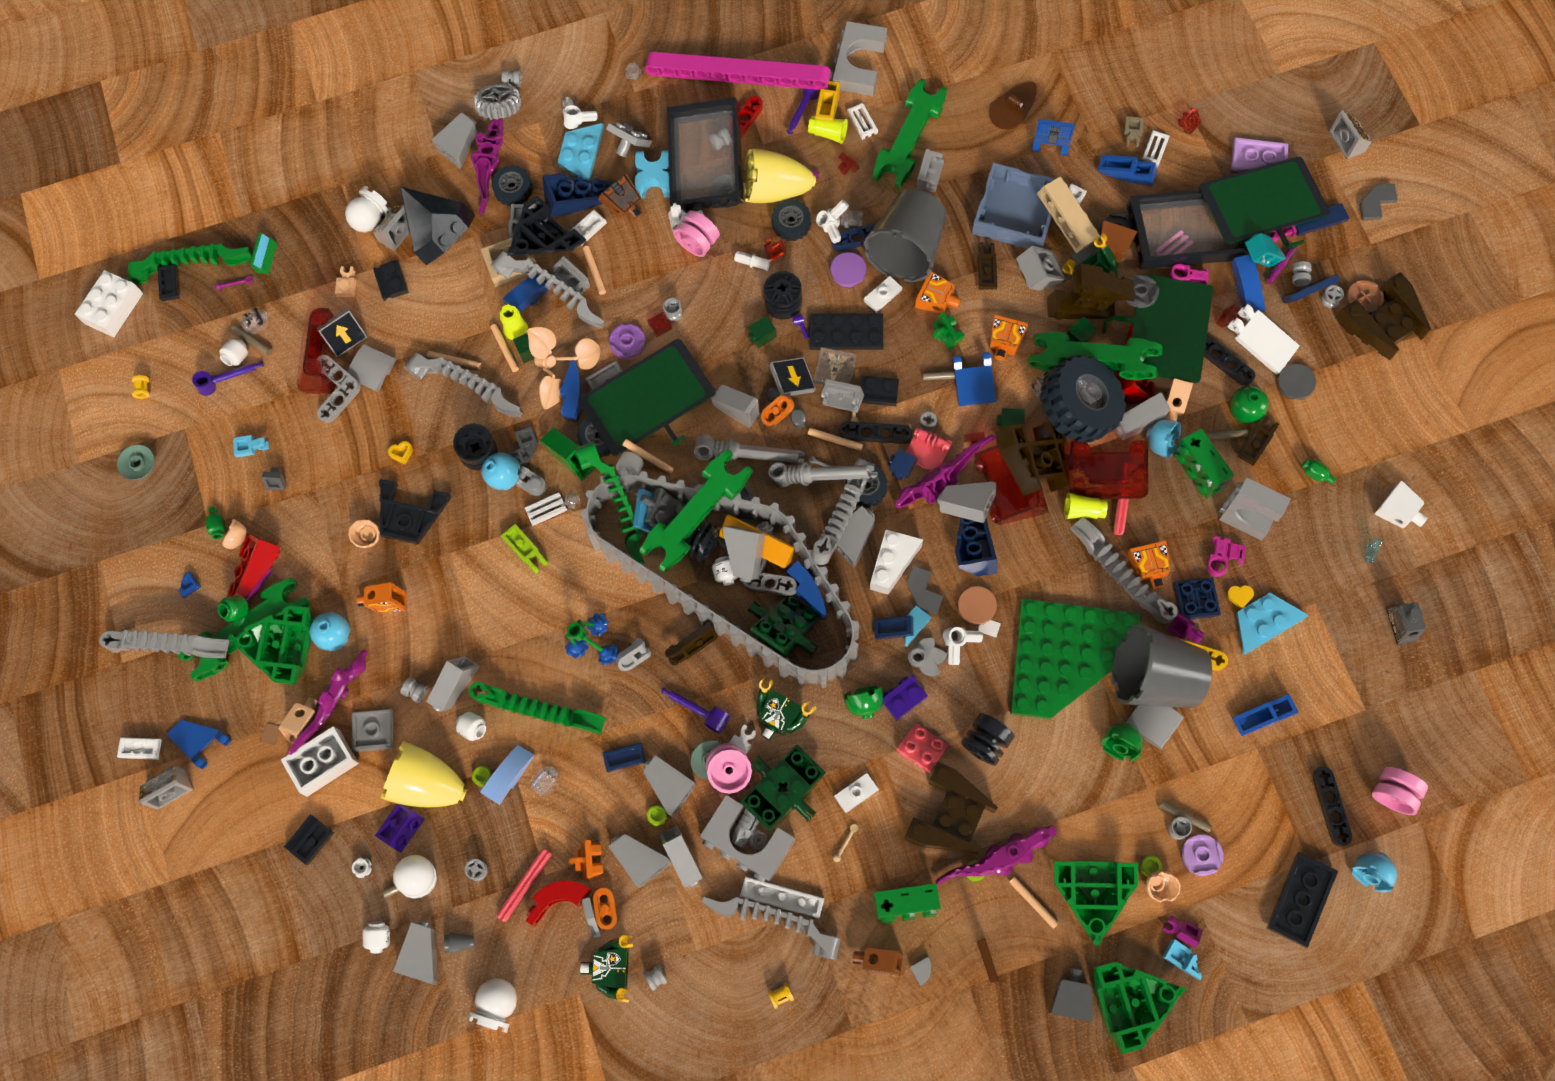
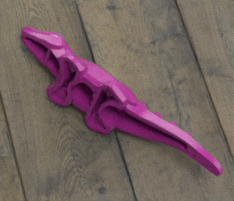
M502 118L492 120L487 129V136L481 132L476 135L478 150L471 155L472 164L476 171L477 184L481 193L479 215L485 212L489 200V180L499 163V149L503 144L502 136L504 135Z
M991 434L976 443H972L970 447L964 448L961 454H957L953 460H948V462L940 464V466L928 472L917 484L903 488L900 491L899 499L894 502L895 507H905L923 497L928 504H933L938 499L939 493L945 489V486L958 483L957 476L968 461L983 446L996 438L995 435Z
M366 649L361 650L352 664L344 671L340 667L336 669L331 678L330 685L323 691L318 700L319 709L315 719L299 735L288 754L291 755L297 752V749L304 745V742L311 735L316 734L324 726L327 719L330 718L340 698L345 699L349 692L348 684L366 670L365 657L368 654Z
M1053 825L1037 827L1025 837L1020 833H1014L1010 836L1007 843L1001 846L992 844L981 861L972 865L957 867L937 878L936 883L940 885L946 880L958 876L1009 875L1012 867L1018 863H1030L1034 856L1032 850L1047 845L1050 839L1056 835L1057 829Z

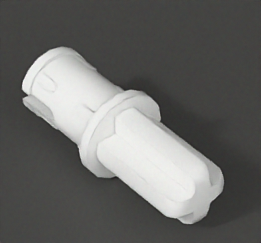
M739 251L736 252L734 257L735 262L749 265L750 268L757 267L766 271L769 270L771 263L770 259Z

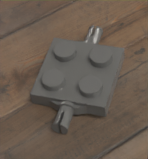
M657 488L652 498H649L646 494L640 497V501L647 505V515L644 521L652 528L660 521L668 526L685 507L662 488Z

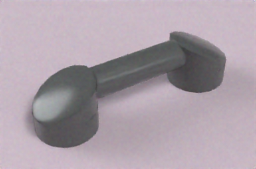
M771 387L767 390L768 401L773 402L780 396L777 387ZM793 408L792 412L789 413L792 425L796 428H802L806 424V415L803 411Z

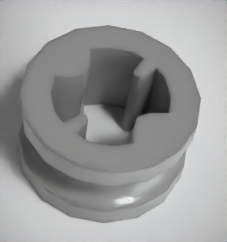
M933 412L923 413L920 418V426L928 431L933 430L937 424L936 415ZM927 418H931L932 422L930 424H926Z

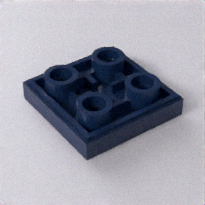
M1213 577L1173 583L1178 610L1181 615L1189 620L1221 615Z

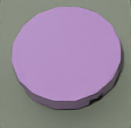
M1197 834L1190 837L1181 849V859L1184 866L1197 876H1208L1215 873L1224 860L1223 850L1219 842L1206 834Z

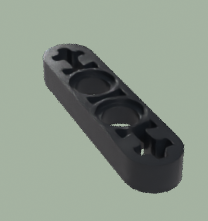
M1207 335L1204 357L1240 385H1250L1255 378L1254 370ZM1217 350L1221 356L1218 358L1213 357L1211 351ZM1228 361L1234 362L1235 365H1236V368H1234V369L1228 368V367L1226 366V362H1228ZM1248 374L1249 377L1244 379L1243 375Z
M847 421L840 425L839 435L851 441L907 444L912 438V430L907 425ZM846 428H850L849 434H845ZM868 428L872 433L869 436H864L861 434V430ZM886 429L890 432V435L882 437L880 431ZM893 430H896L895 438H893ZM902 431L906 432L905 438H902Z
M1320 767L1313 772L1314 785L1331 841L1334 845L1343 847L1352 841L1350 826L1332 770L1327 767ZM1322 773L1324 775L1327 774L1328 778L1325 779V782L1324 779L1319 778V775ZM1325 783H1326V785H1328V784L1331 785V787H1326V788H1324V789H1322L1321 786H1324ZM1326 791L1333 793V802L1325 800L1324 793ZM1332 811L1340 814L1339 822L1331 820L1330 813ZM1341 824L1343 825V827L1337 828V829H1334V827H1333V826H1339V825H1341ZM1340 833L1341 835L1345 834L1346 838L1343 839V842L1341 839L1337 838V835H1339Z

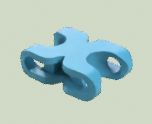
M662 150L660 159L655 162L647 161L644 157V151H636L635 166L637 168V175L635 176V188L641 199L646 198L647 190L654 186L662 189L664 198L670 197L668 150Z

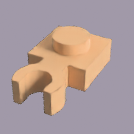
M341 266L340 273L342 278L336 279V297L355 296L356 280L353 278L355 276L353 266L350 267L348 273H345L344 266Z

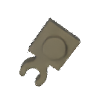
M1126 116L1124 135L1128 136L1125 142L1126 146H1129L1130 141L1136 143L1135 147L1139 146L1140 137L1143 134L1144 118Z

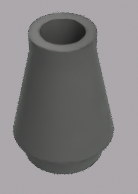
M454 933L444 935V952L452 954L474 948V936Z

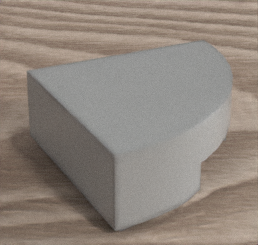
M929 957L910 967L920 986L928 980L931 973Z

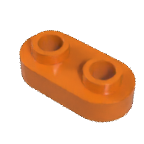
M786 395L777 397L762 411V422L767 426L777 425L792 412L794 408L792 398Z
M600 888L593 895L596 922L601 929L611 930L618 921L614 894L607 888ZM606 895L608 897L607 902L602 903L601 897ZM606 916L611 917L610 923L606 924L604 922Z

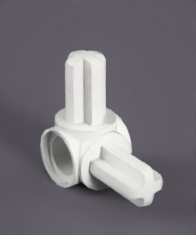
M569 97L562 101L564 107L562 113L566 128L576 129L584 121L597 120L596 111L581 112L577 106L573 105V101Z
M841 200L833 209L829 208L827 211H820L816 217L818 226L823 227V230L829 234L833 243L841 241V235L838 231L840 224L839 216L849 207L845 200Z
M673 203L668 213L672 231L680 223H683V218L687 215L681 209V206ZM702 210L696 211L703 215Z
M949 627L945 629L943 639L945 646H948V664L959 665L960 646H963L966 642H982V632L966 630L964 627ZM953 631L957 633L955 641L951 637Z

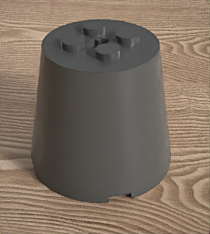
M907 189L900 192L864 241V253L868 261L878 271L888 277L891 276L893 279L895 276L903 278L904 282H918L926 279L933 269L947 218L945 207L936 197L925 191Z
M1141 624L1131 626L1127 630L1128 635L1126 639L1120 640L1113 661L1112 685H1116L1114 693L1116 699L1122 704L1195 708L1201 704L1208 692L1212 677V662L1209 653L1200 647Z

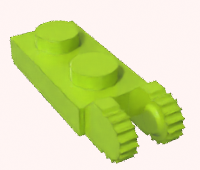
M516 524L501 535V538L535 574L539 570L530 561L536 556L542 565L546 566L548 564L538 548Z

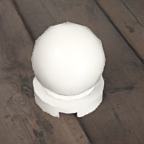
M368 186L361 188L359 191L361 197L351 200L345 211L346 220L351 228L364 233L374 230L381 221V215L386 216L392 210L390 207L387 208L385 206L387 201L376 191H368Z
M409 855L401 859L393 872V882L397 890L406 897L413 899L428 895L434 889L437 881L436 870L433 864L427 858L420 855Z
M494 978L487 980L476 992L475 1005L477 1010L475 1012L470 1011L467 1020L472 1022L473 1018L478 1019L476 1024L497 1030L498 1026L503 1027L502 1032L507 1033L510 1024L506 1023V1018L513 1013L517 1004L515 988L504 979Z

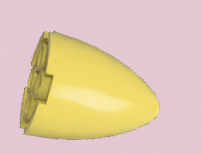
M754 148L749 149L744 165V170H746L745 182H743L745 202H780L800 196L811 190L812 186H815L816 177L798 161L763 149Z
M405 741L402 742L399 748L400 752L394 759L385 782V791L382 793L381 799L414 807H443L458 804L459 800L463 801L467 789H464L465 784L447 764L418 746Z

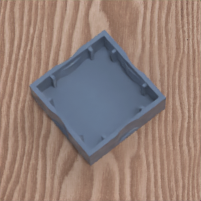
M993 163L986 183L985 194L976 214L972 234L1029 249L1031 246L1043 248L1052 216L1037 193L1043 186L1055 179L1039 174H1029L1016 168Z

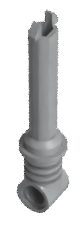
M706 434L697 437L694 455L699 460H708L713 458V455L717 458L725 450L729 449L733 453L729 462L737 458L801 464L804 462V459L798 458V456H805V453L801 450L740 445L734 439L726 440V443H724V440L719 442L718 439L715 442V439Z
M782 462L772 464L768 470L769 476L779 488L799 483L808 486L814 480L875 478L878 472H872L875 467L871 465L813 467L807 462H803L801 465H785Z

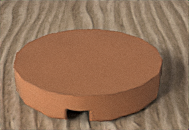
M1359 280L1348 288L1345 294V302L1348 305L1357 299L1366 311L1371 314L1381 308L1384 302V293L1382 290L1380 291L1376 283L1369 280Z
M980 586L970 587L965 590L958 602V611L962 619L973 625H983L991 621L997 609V602L993 593Z

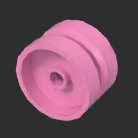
M689 211L683 218V223H680L673 231V235L678 243L687 251L699 257H704L709 251L710 245H713L720 236L717 227L707 217L696 211Z
M720 744L707 755L705 762L706 773L710 783L718 791L729 794L735 793L743 789L750 781L752 773L750 761L744 750L736 744Z
M1394 767L1383 768L1379 777L1381 783L1376 784L1372 792L1373 798L1396 812L1416 815L1421 806L1419 799L1425 797L1428 785L1407 771Z

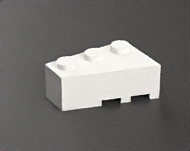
M886 530L870 582V590L889 594L917 552L922 548L923 539Z

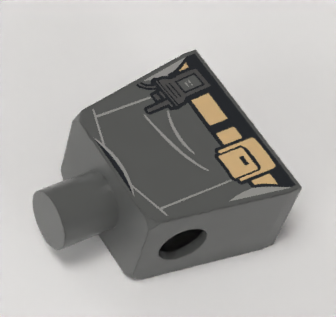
M1417 602L1386 609L1397 645L1416 642L1426 630L1423 612L1420 610Z

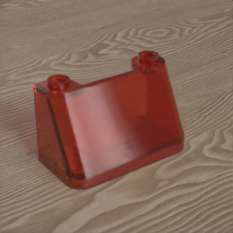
M329 308L313 310L303 331L296 385L301 392L306 394H332L334 392L335 385L326 380V375L322 374V365L317 360L321 356L322 344L327 343L316 328L325 325L328 320L334 317Z
M1149 440L1133 441L1129 446V452H1091L1090 445L1087 442L1071 441L1069 458L1070 493L1099 499H1141L1146 497L1149 492Z
M998 444L975 453L976 460L974 463L976 469L985 474L987 482H996V496L993 500L995 507L992 508L990 513L994 523L1003 525L1048 513L1043 490L1027 496L1022 494L999 451Z

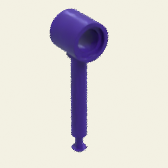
M803 88L804 97L789 124V130H786L788 134H793L792 130L796 128L809 100L817 99L820 95V90Z
M262 361L255 365L252 363L213 377L206 371H199L193 375L192 382L199 394L208 396L214 393L216 383L256 370L255 368L263 367L264 364Z
M666 687L661 690L662 694L669 695L668 698L706 718L704 725L716 733L721 734L731 717L718 707L714 706L711 711H708L676 692L666 690Z

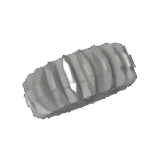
M497 83L485 86V88L479 89L474 96L475 110L484 119L498 120L499 118L511 117V114H516V111L520 110V93L511 84Z

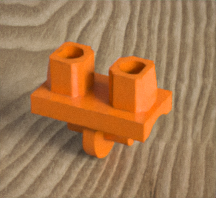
M584 840L581 843V855L580 850H575V858L569 859V864H575V871H581L582 864L583 880H590L595 876L603 874L602 863H592V856H600L602 853L601 844L591 843V840Z

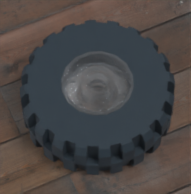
M1082 355L1068 357L1045 375L1041 385L1040 401L1043 404V412L1048 417L1047 420L1050 424H1053L1056 431L1064 434V437L1074 439L1077 442H1094L1117 428L1123 419V411H1125L1126 402H1124L1125 393L1122 391L1121 383L1115 377V373L1109 370L1103 362H1099L1093 357L1087 358Z

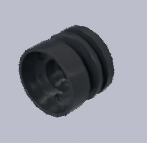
M778 271L771 274L765 281V308L772 317L780 320L790 319L801 310L802 284L793 273Z
M480 424L465 425L454 436V450L463 465L470 470H481L484 461L491 454L498 453L497 445L491 433Z
M703 521L685 540L691 546L690 558L696 559L700 564H703L715 549L720 533V528L717 526L712 527V524L709 522L702 527Z
M979 713L972 724L977 732L968 730L966 733L967 737L962 739L961 744L977 759L996 766L999 762L998 757H1002L1004 754L999 747L1008 748L1015 735L997 719L987 714Z

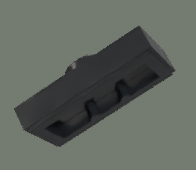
M174 264L157 267L159 299L162 302L180 299L177 266Z

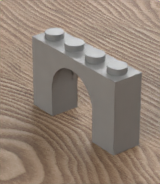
M847 21L846 27L842 28L841 39L843 40L838 44L837 53H839V56H835L834 67L836 68L835 71L831 72L830 81L841 82V91L869 96L874 95L877 71L857 68L850 64L848 57L858 50L884 53L888 28Z
M1246 477L1242 483L1238 482L1235 489H1233L1230 496L1223 503L1219 511L1222 513L1219 520L1262 541L1273 521L1278 522L1283 516L1291 498Z
M726 795L700 835V838L703 840L702 844L710 850L716 848L720 851L719 855L728 861L730 859L738 862L736 866L741 870L747 872L749 869L755 873L753 877L762 883L765 880L770 883L796 840L793 836L777 828L762 851L750 855L740 853L731 844L730 834L734 824L743 812L744 806Z

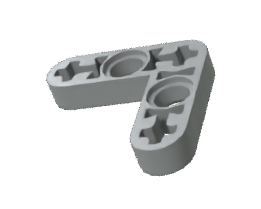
M322 355L316 360V367L338 387L320 406L317 416L321 421L331 423L360 392L361 385L359 381L332 358ZM324 361L332 367L330 370L323 365ZM337 371H342V377L335 380L334 374ZM350 383L353 384V389H350L348 386ZM344 390L349 395L346 396L342 391ZM343 396V402L336 405V397ZM325 411H327L330 414L329 417L325 416Z
M764 558L761 559L758 579H755L758 582H752L751 585L749 582H743L744 586L750 591L783 596L795 595V589L798 587L796 581L791 577L764 573L767 562ZM768 580H775V585L772 588L765 587ZM780 583L785 586H788V584L791 583L793 587H790L789 590H786L784 586H780Z

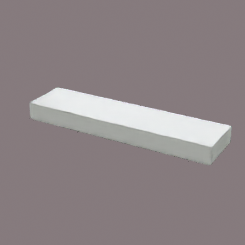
M746 876L740 893L741 898L817 919L820 918L824 898L768 882L762 883L757 879Z

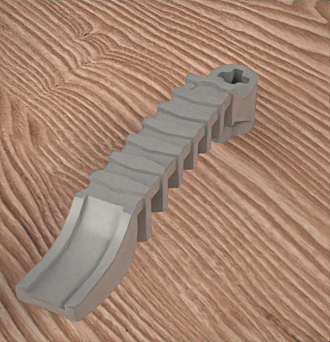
M502 251L491 263V267L506 279L513 272L524 275L528 271V276L531 279L538 274L539 277L536 281L540 285L547 280L545 287L548 290L554 285L556 286L553 290L554 294L558 296L561 291L564 292L560 297L564 303L569 297H572L571 301L566 305L570 311L578 303L577 313L583 322L598 328L605 326L604 320L590 312L586 298L582 297L579 292H575L572 287L566 286L562 280L560 282L554 275L551 276L547 270L541 269L538 264L532 263L529 258L527 260L515 261Z
M415 353L404 367L411 375L420 379L426 373H436L439 375L442 372L445 377L448 378L450 376L455 382L459 380L462 385H467L471 390H475L476 394L481 396V399L487 404L492 400L496 410L500 413L513 417H521L523 414L520 412L519 406L504 399L501 388L497 387L493 382H487L485 378L482 379L477 374H472L469 370H464L461 366L454 365L450 360L446 361L442 356L437 359L428 360Z
M859 458L855 465L874 466L875 464ZM868 478L848 479L847 484L844 486L843 494L840 496L839 503L836 504V509L832 513V518L829 519L828 526L824 529V534H821L818 541L814 544L812 559L816 564L824 565L829 562L833 551L837 548L838 541L840 542L842 533L844 534L849 518L852 517L853 510H855L857 502L860 500Z
M1082 517L1070 527V530L1082 541L1088 553L1094 557V560L1098 561L1102 565L1101 567L1107 570L1110 577L1112 576L1116 583L1120 584L1124 591L1131 595V599L1135 600L1140 608L1142 607L1150 612L1162 624H1166L1176 617L1177 607L1159 596L1156 592L1150 593L1148 590L1149 586L1147 584L1143 585L1140 582L1141 577L1136 578L1132 574L1134 570H1128L1125 567L1126 562H1121L1117 558L1119 554H1113L1110 551L1112 545H1104V536L1092 523Z
M128 630L122 632L106 631L99 639L102 647L114 653L130 651L131 648L135 651L142 649L146 652H149L151 649L154 652H159L160 650L165 653L172 651L175 654L183 652L187 656L193 654L205 658H226L229 640L212 639L176 633L138 632L135 630L134 632Z
M703 896L702 902L708 908L723 916H733L740 904L742 905L740 920L746 921L748 908L750 907L753 908L751 915L753 920H758L759 911L764 912L762 921L769 922L771 914L775 916L773 921L775 925H780L781 918L786 919L784 928L791 929L792 922H795V932L801 933L802 930H806L805 936L811 937L815 941L812 955L837 960L841 939L820 934L814 926V920L812 919L806 920L803 916L797 917L793 913H785L781 909H772L771 906H763L759 902H751L746 898L735 897L727 902H718Z

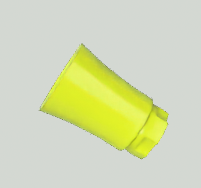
M812 116L808 124V133L842 144L846 137L848 121L847 119L820 120Z
M509 304L503 306L500 312V320L503 325L504 335L508 339L513 340L526 334L528 325L520 315L519 310Z
M1068 492L1064 506L1065 519L1082 517L1091 519L1105 518L1108 503L1106 500H1100L1099 498L1080 496Z

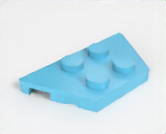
M600 123L566 132L558 158V165L562 169L569 171L574 177L580 176L584 180H590L604 125Z
M1268 593L1236 613L1237 623L1239 624V637L1243 647L1241 649L1242 654L1249 653L1304 620L1308 615L1272 593Z

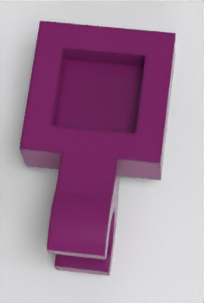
M1177 613L1167 628V631L1183 640L1188 637L1197 644L1200 643L1205 634L1199 629H1194L1195 623L1180 613Z
M1169 915L1167 922L1172 925L1164 923L1162 929L1166 933H1178L1177 938L1196 948L1200 942L1203 930L1186 920L1180 922L1176 917Z

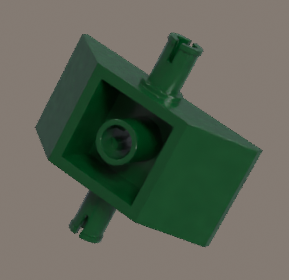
M786 596L771 610L765 609L756 601L750 605L748 612L760 619L750 630L752 635L764 644L772 647L774 651L784 658L797 646L811 656L816 652L819 645L806 638L820 618V615L815 613L814 610L808 608L793 596Z
M798 745L774 768H770L760 756L756 757V762L753 760L751 767L762 776V780L740 803L768 831L783 821L795 809L809 822L811 816L814 817L817 812L804 799L815 788L826 772ZM781 785H782V786H785V785H786V786H787V792H785V791L779 792V790H780L779 787H780Z

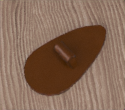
M1033 82L1021 84L1001 96L990 108L989 117L991 122L996 127L1005 130L1018 127L1026 118L1034 103L1036 84Z

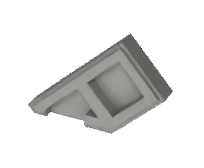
M590 897L582 899L592 937L594 939L601 937L600 928L596 922L593 900Z

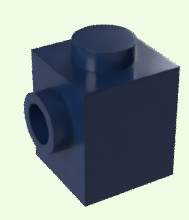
M899 449L896 456L892 455L888 463L890 466L889 470L893 471L892 476L900 480L903 477L908 479L918 458Z

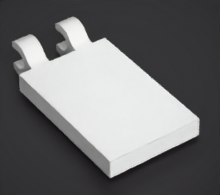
M1247 304L1238 312L1241 317L1247 320L1246 324L1243 325V322L1236 318L1229 323L1228 328L1237 334L1234 338L1277 375L1282 371L1300 345L1259 310L1254 312L1253 308Z

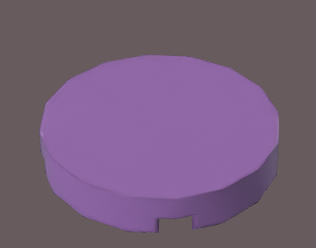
M846 252L834 258L831 263L830 273L838 285L853 287L856 284H860L865 278L866 264L861 256Z
M634 324L619 325L610 334L609 344L611 351L622 359L635 358L645 348L646 340L644 333Z

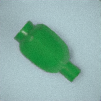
M1307 458L1301 466L1307 476L1318 482L1327 481L1333 484L1337 479L1330 474L1329 468L1317 459L1310 460Z
M211 506L208 508L209 515L206 516V529L212 539L217 540L221 539L225 533V523L223 517L217 513L216 507Z

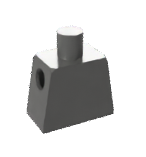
M1070 968L1069 980L1061 979L1058 981L1049 1014L1084 1021L1093 1020L1092 987L1089 984L1082 983V970Z

